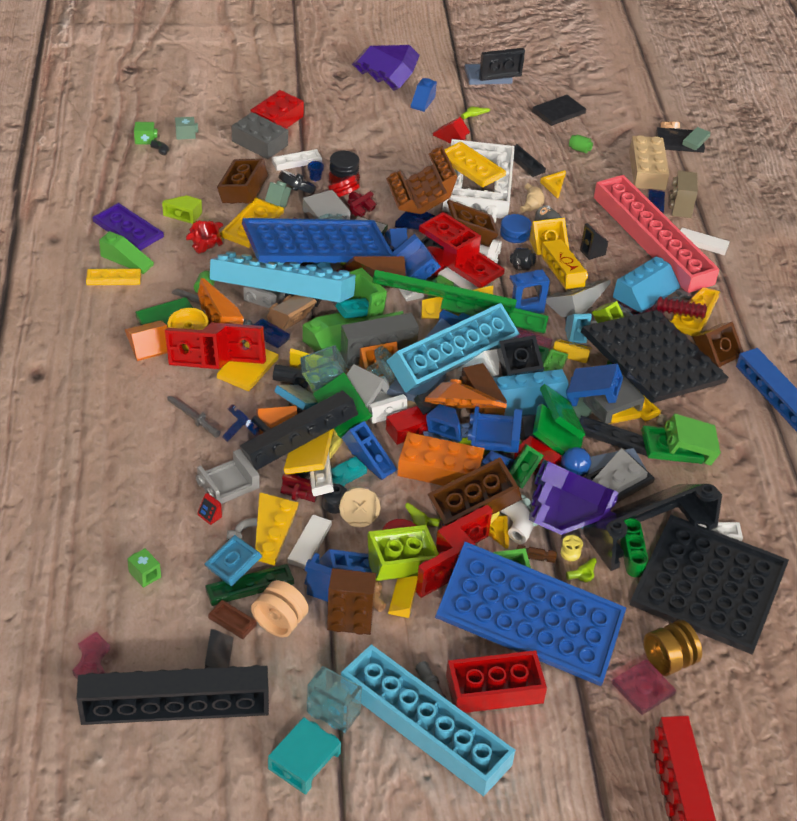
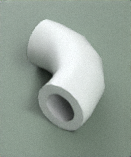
M519 501L501 510V513L507 515L513 521V525L508 531L509 537L518 544H524L531 534L533 522L529 520L531 512L523 502Z

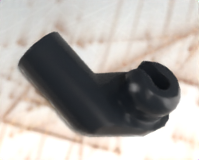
M156 140L151 141V148L159 149L158 152L163 156L167 155L169 147L165 143Z

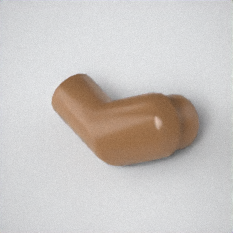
M376 581L374 608L378 612H382L386 608V603L380 599L382 584Z

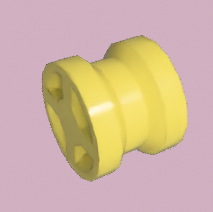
M576 535L564 537L560 551L561 556L567 561L578 560L583 548L582 539Z

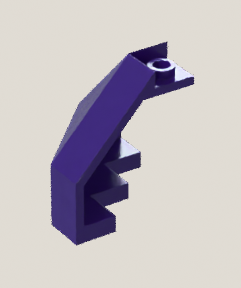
M410 45L369 46L362 51L352 65L361 74L368 72L377 82L384 80L395 91L413 73L420 55Z
M543 459L535 477L534 484L538 486L532 496L531 505L535 506V508L529 515L530 521L563 535L615 515V513L611 512V509L617 501V491Z

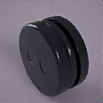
M345 150L333 153L330 156V172L339 178L357 175L360 162L358 155Z

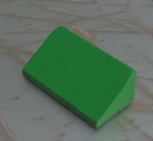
M527 444L524 445L509 468V472L516 484L522 489L544 456Z

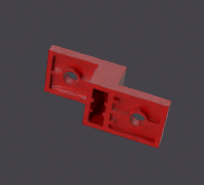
M445 212L419 225V232L444 247L443 265L478 288H483L504 275L505 268L479 252L481 235Z
M212 322L203 330L165 329L169 365L221 369L229 361L258 364L266 362L263 326ZM243 340L248 341L250 344L249 348L243 345ZM182 344L187 345L189 352L182 348Z
M488 504L482 508L475 509L472 513L460 517L455 522L447 526L445 525L438 530L436 548L439 554L430 560L423 561L418 567L416 593L420 598L448 584L464 542L475 545L489 537L493 509Z

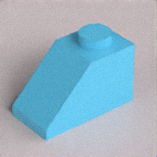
M572 314L567 316L565 332L568 341L587 343V338L581 333L583 326L590 325L591 314Z

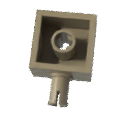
M677 171V176L673 177L672 181L673 190H670L669 209H672V216L691 218L698 193L697 173Z

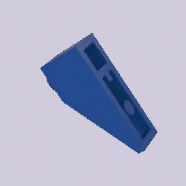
M365 421L350 429L342 437L351 453L380 480L397 471V468Z
M329 549L319 559V564L330 568L353 571L357 565L363 567L364 572L372 573L369 565V554Z

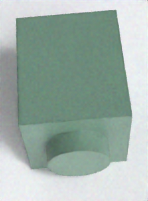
M176 117L177 140L196 139L195 132H198V123L194 122V117Z
M277 180V183L270 182L265 201L276 206L286 207L291 187L286 186L287 183Z

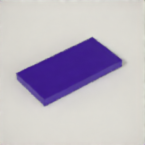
M120 203L92 217L94 223L108 232L111 231L125 237L140 251L164 237V232Z

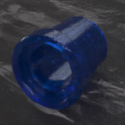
M312 161L308 164L309 175L312 181L321 180L322 171L324 170L322 162Z

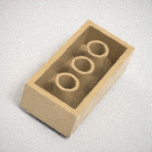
M641 135L632 136L629 154L634 185L637 188L666 190L669 169L663 138L656 136L644 137Z

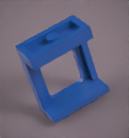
M543 269L510 275V280L514 285L512 299L517 300L515 308L538 314L544 313L550 280ZM541 285L539 297L522 299L524 288Z

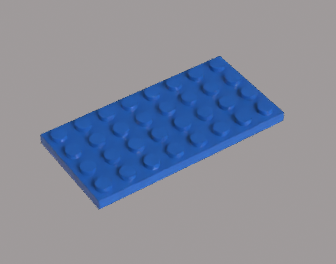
M243 218L242 220L243 228L258 262L347 263L354 256H394L374 220Z
M464 542L435 618L516 652L536 650L540 662L601 686L604 682L626 607L478 546Z

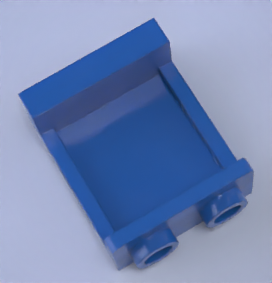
M415 234L392 252L394 256H404L407 277L426 280L441 267Z
M618 363L576 368L571 377L569 388L566 391L567 399L570 400L572 406H577L580 397L605 395L608 403H616L623 381Z
M475 406V412L470 414V425H473V428L468 430V440L471 441V446L485 448V450L518 453L522 410L514 409V416L481 414L479 413V407Z
M315 553L312 559H308L305 565L307 576L304 584L307 585V595L328 602L332 568L319 564L320 554ZM356 565L353 571L364 572V568Z

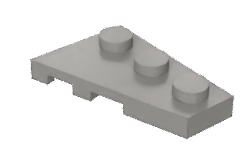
M621 448L592 481L619 493L645 479L648 472Z

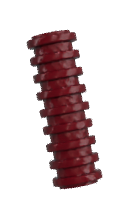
M660 296L657 301L656 310L663 313L668 312V314L672 312L674 315L679 314V316L683 314L685 317L689 315L690 318L695 316L696 319L701 317L703 320L706 316L707 306L706 304L701 305V303H690V301H679V299L675 301L673 298L669 300L667 297L663 299Z

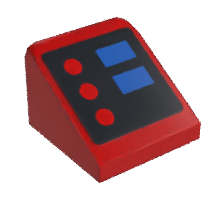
M206 493L199 507L198 516L208 524H214L222 518L221 503Z

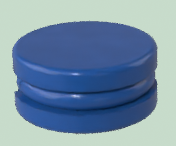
M507 215L501 221L500 235L508 242L523 243L530 238L532 223L523 215Z

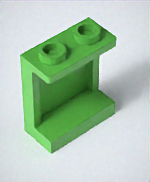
M363 268L351 271L350 274L356 275L354 296L349 298V300L366 298L369 302L367 318L383 315L387 291L381 285L372 283L373 278Z
M675 413L666 422L665 431L670 453L674 454L678 448L704 454V464L712 465L721 454L715 425Z

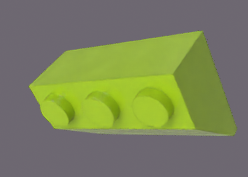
M427 525L369 531L367 534L369 565L372 573H376V581L418 576L419 565L423 561L430 560L439 554Z

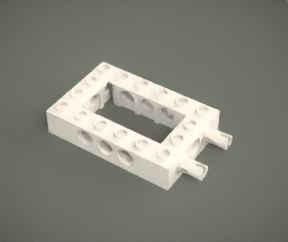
M452 139L451 146L460 141L504 169L506 176L495 181L494 192L471 190V188L462 189L463 174L454 169L457 180L451 197L443 202L442 211L450 213L447 201L451 200L492 215L494 223H496V218H504L509 212L515 146Z

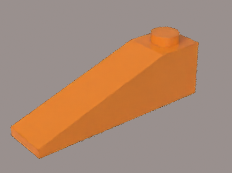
M201 278L197 294L201 309L205 310L209 324L215 322L243 325L244 317L238 307L206 279Z
M450 379V382H442L425 398V402L441 404L451 408H475V406L479 408L507 407L506 403L469 385L461 384L462 381L457 379Z

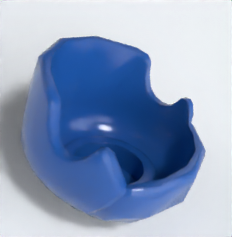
M579 447L568 449L560 461L561 468L580 476H584L589 471L592 463L590 454L585 449Z

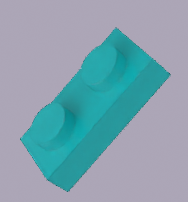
M366 298L344 300L340 303L337 302L335 307L344 318L367 316L369 302Z
M354 456L331 468L333 484L344 486L367 474V467Z

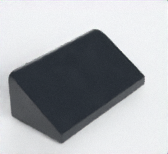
M211 629L205 668L229 667L234 637Z

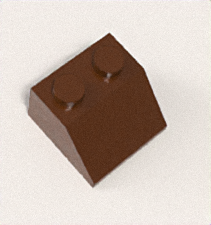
M733 321L718 324L693 336L699 350L708 356L717 367H721L739 358L740 353H743Z

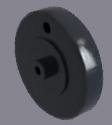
M281 170L278 176L280 180L289 184L291 189L295 191L299 189L303 192L314 194L317 188L311 182L303 179L304 176L299 173L295 175Z

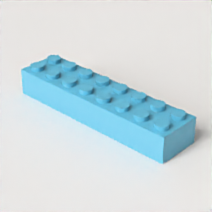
M227 251L226 254H218L217 257L212 258L210 261V280L339 303L354 296L356 275L350 274L346 270L336 272L328 267L318 269L315 265L300 266V263L290 262V264L280 262L263 263L258 262L257 258H253L250 254L236 255V252Z
M500 303L397 351L386 361L404 392L407 393L466 364L483 351L498 348L499 341L513 339L520 333Z
M372 644L341 672L340 688L483 797L513 765L516 751L514 748Z

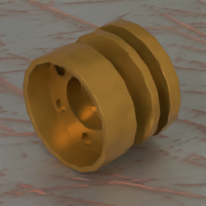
M679 619L667 624L664 628L660 627L648 632L644 636L643 642L646 657L653 669L661 676L667 677L680 671L682 668H687L701 661L702 646L699 637L692 626L685 620Z

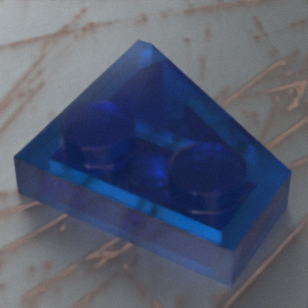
M405 212L395 221V227L419 230V225L432 219L435 215L428 212L423 214Z

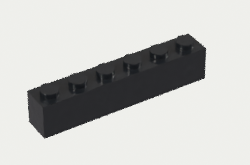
M342 390L240 445V448L257 471L358 415L353 399Z

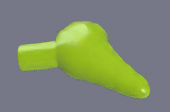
M471 106L467 108L465 113L461 114V118L464 120L470 116L476 117L489 112L490 109Z
M410 503L405 504L414 524L417 526L439 527L440 519L430 518Z
M592 558L579 566L577 570L567 571V580L578 578L585 583L594 579V567L597 559Z

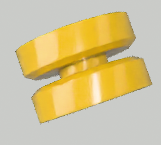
M183 308L174 312L169 317L167 324L168 328L203 330L209 325L207 315L197 308ZM182 344V348L189 352L187 345Z

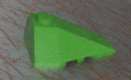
M339 312L316 317L303 324L302 341L321 357L329 359L341 351V325L366 321L367 316L344 318Z

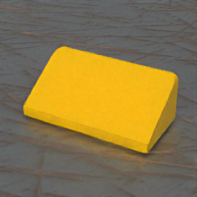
M557 339L553 350L568 354V359L587 363L592 348Z
M417 576L397 579L388 614L405 618L410 617L416 593Z

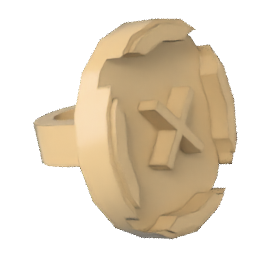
M356 486L347 490L341 497L339 505L342 518L349 525L359 528L372 524L379 516L381 508L376 493L370 488Z

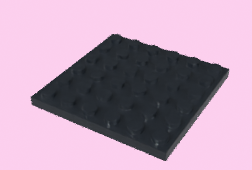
M658 310L583 326L581 333L612 364L618 363L621 373L651 403L726 383L729 378L721 368L717 367L708 356L699 350L698 346L694 345L685 334L681 333Z
M670 515L629 605L672 623L679 619L685 620L692 626L695 632L753 655L789 559L716 531H708L703 526L698 525L694 527L690 521Z

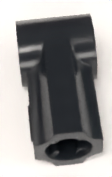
M275 364L273 380L300 385L305 389L308 387L312 369L305 364H300L297 367Z

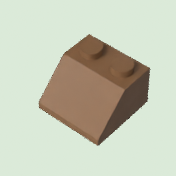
M289 295L282 303L272 305L266 318L278 334L305 319L317 301L310 297L299 295L292 297Z

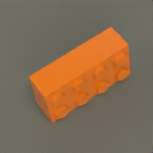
M408 432L399 457L397 476L444 486L452 480H456L480 468L485 448Z

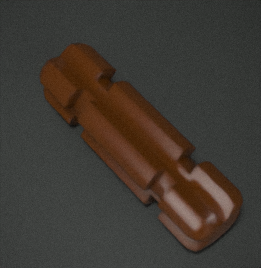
M517 545L516 549H526L528 559L547 560L550 563H555L556 551L548 550L547 552L541 548H526V546Z

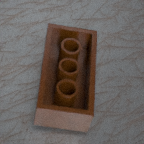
M501 457L428 493L431 504L443 526H447L458 518L464 517L475 509L482 508L487 504L493 509V515L522 500L519 487Z

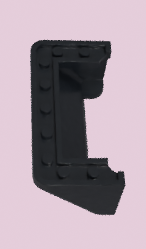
M711 484L674 485L612 510L611 512L615 513V515L584 526L583 533L609 570L613 571L620 568L619 558L624 557V551L617 543V540L625 537L628 527L624 520L634 518L642 522L678 507L694 527H697L698 524H703L710 531L718 527L722 494Z

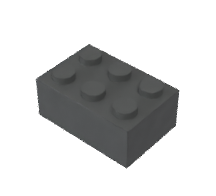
M253 112L231 126L232 142L266 159L271 158L288 146V129Z

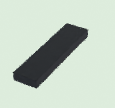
M581 415L580 423L586 434L585 436L623 449L634 448L636 453L647 456L642 435Z

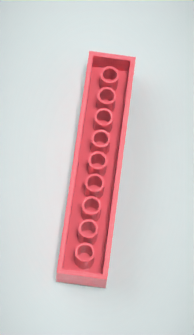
M624 175L596 183L594 199L652 258L660 257L671 265L680 287L684 291L691 293L703 287L707 288L715 285L719 268Z

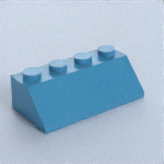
M654 257L617 279L613 298L642 313L656 304L660 296L664 299L675 292L676 289H679L680 284L671 265L660 257Z
M563 369L493 378L507 400L505 416H514V409L522 410L523 416L536 414L537 407L541 404L548 408L540 391V387L543 384H546L567 399L566 391L569 388V384Z

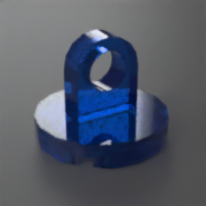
M231 404L227 410L238 420L222 437L228 442L243 426L256 436L260 429L258 427L254 429L253 422L241 410L237 409L235 411L236 406Z

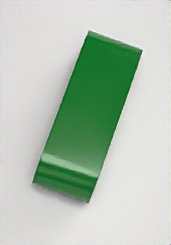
M634 518L624 520L628 527L627 534L620 539V543L624 551L623 559L627 574L638 578L644 573L648 555L640 522Z

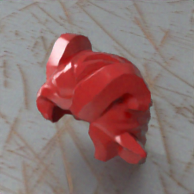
M195 221L189 229L190 233L186 235V240L193 241L192 247L198 254L215 247L216 244L221 246L223 242L219 230L223 227V223Z

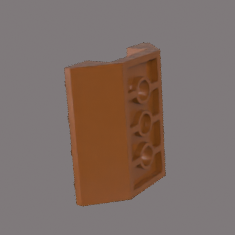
M443 146L433 149L428 154L433 165L427 166L421 172L411 175L409 179L406 180L400 170L391 173L386 178L399 210L423 214L451 197L457 175Z

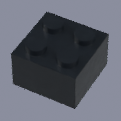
M536 335L499 341L497 354L503 377L543 372L544 366Z

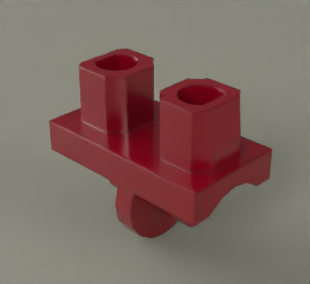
M371 191L363 196L357 192L349 194L350 216L363 217L366 213L363 209L364 207L369 212L375 209L377 204L372 199L374 194Z
M283 474L280 493L292 496L293 501H297L300 498L315 503L317 496H313L311 478L307 480L301 478L299 474Z

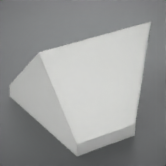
M497 349L483 351L457 370L462 372L463 367L484 363L492 378L498 377L499 358Z

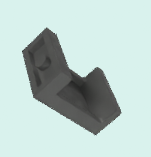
M623 374V381L616 403H608L605 395L589 396L583 399V402L603 423H611L613 414L634 407L637 411H641L643 408L645 397Z

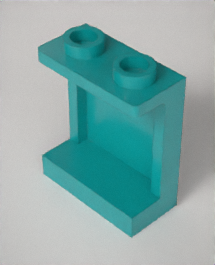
M303 717L269 754L268 769L306 795L312 787L313 778L333 756L338 757L341 754V742L335 735L328 734L322 730L317 723L310 722Z

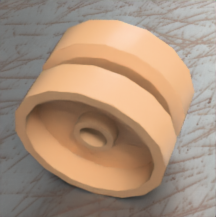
M276 580L272 581L263 594L251 605V612L262 628L274 636L283 638L288 637L297 624L306 616L309 606L306 599L295 587L284 581Z

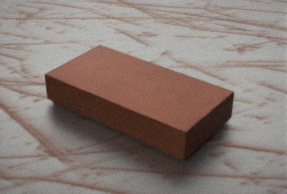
M223 600L208 614L210 620L241 639H244L257 626L255 619Z

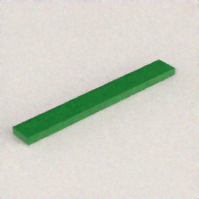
M375 270L372 283L488 308L501 303L507 312H513L517 302L516 299Z

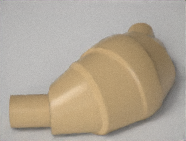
M527 183L525 185V189L528 191L524 206L520 207L522 213L540 208L545 200L540 188Z

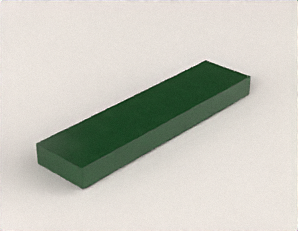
M288 564L243 575L233 586H230L225 581L205 585V590L211 606H215L221 600L229 602L263 593L272 581L279 580L293 585L294 578Z

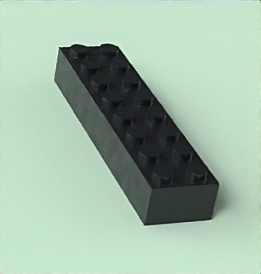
M253 665L248 667L230 666L227 668L207 667L204 669L184 668L181 670L162 669L144 672L78 675L76 697L81 725L268 716V666Z

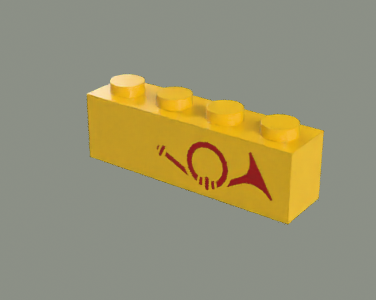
M562 239L542 242L541 257L565 289L585 287V282L588 278L587 270L583 268L580 261L576 259Z

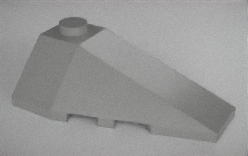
M611 280L587 283L585 287L566 290L567 292L561 293V295L560 292L547 296L546 303L561 317L583 314L611 284Z

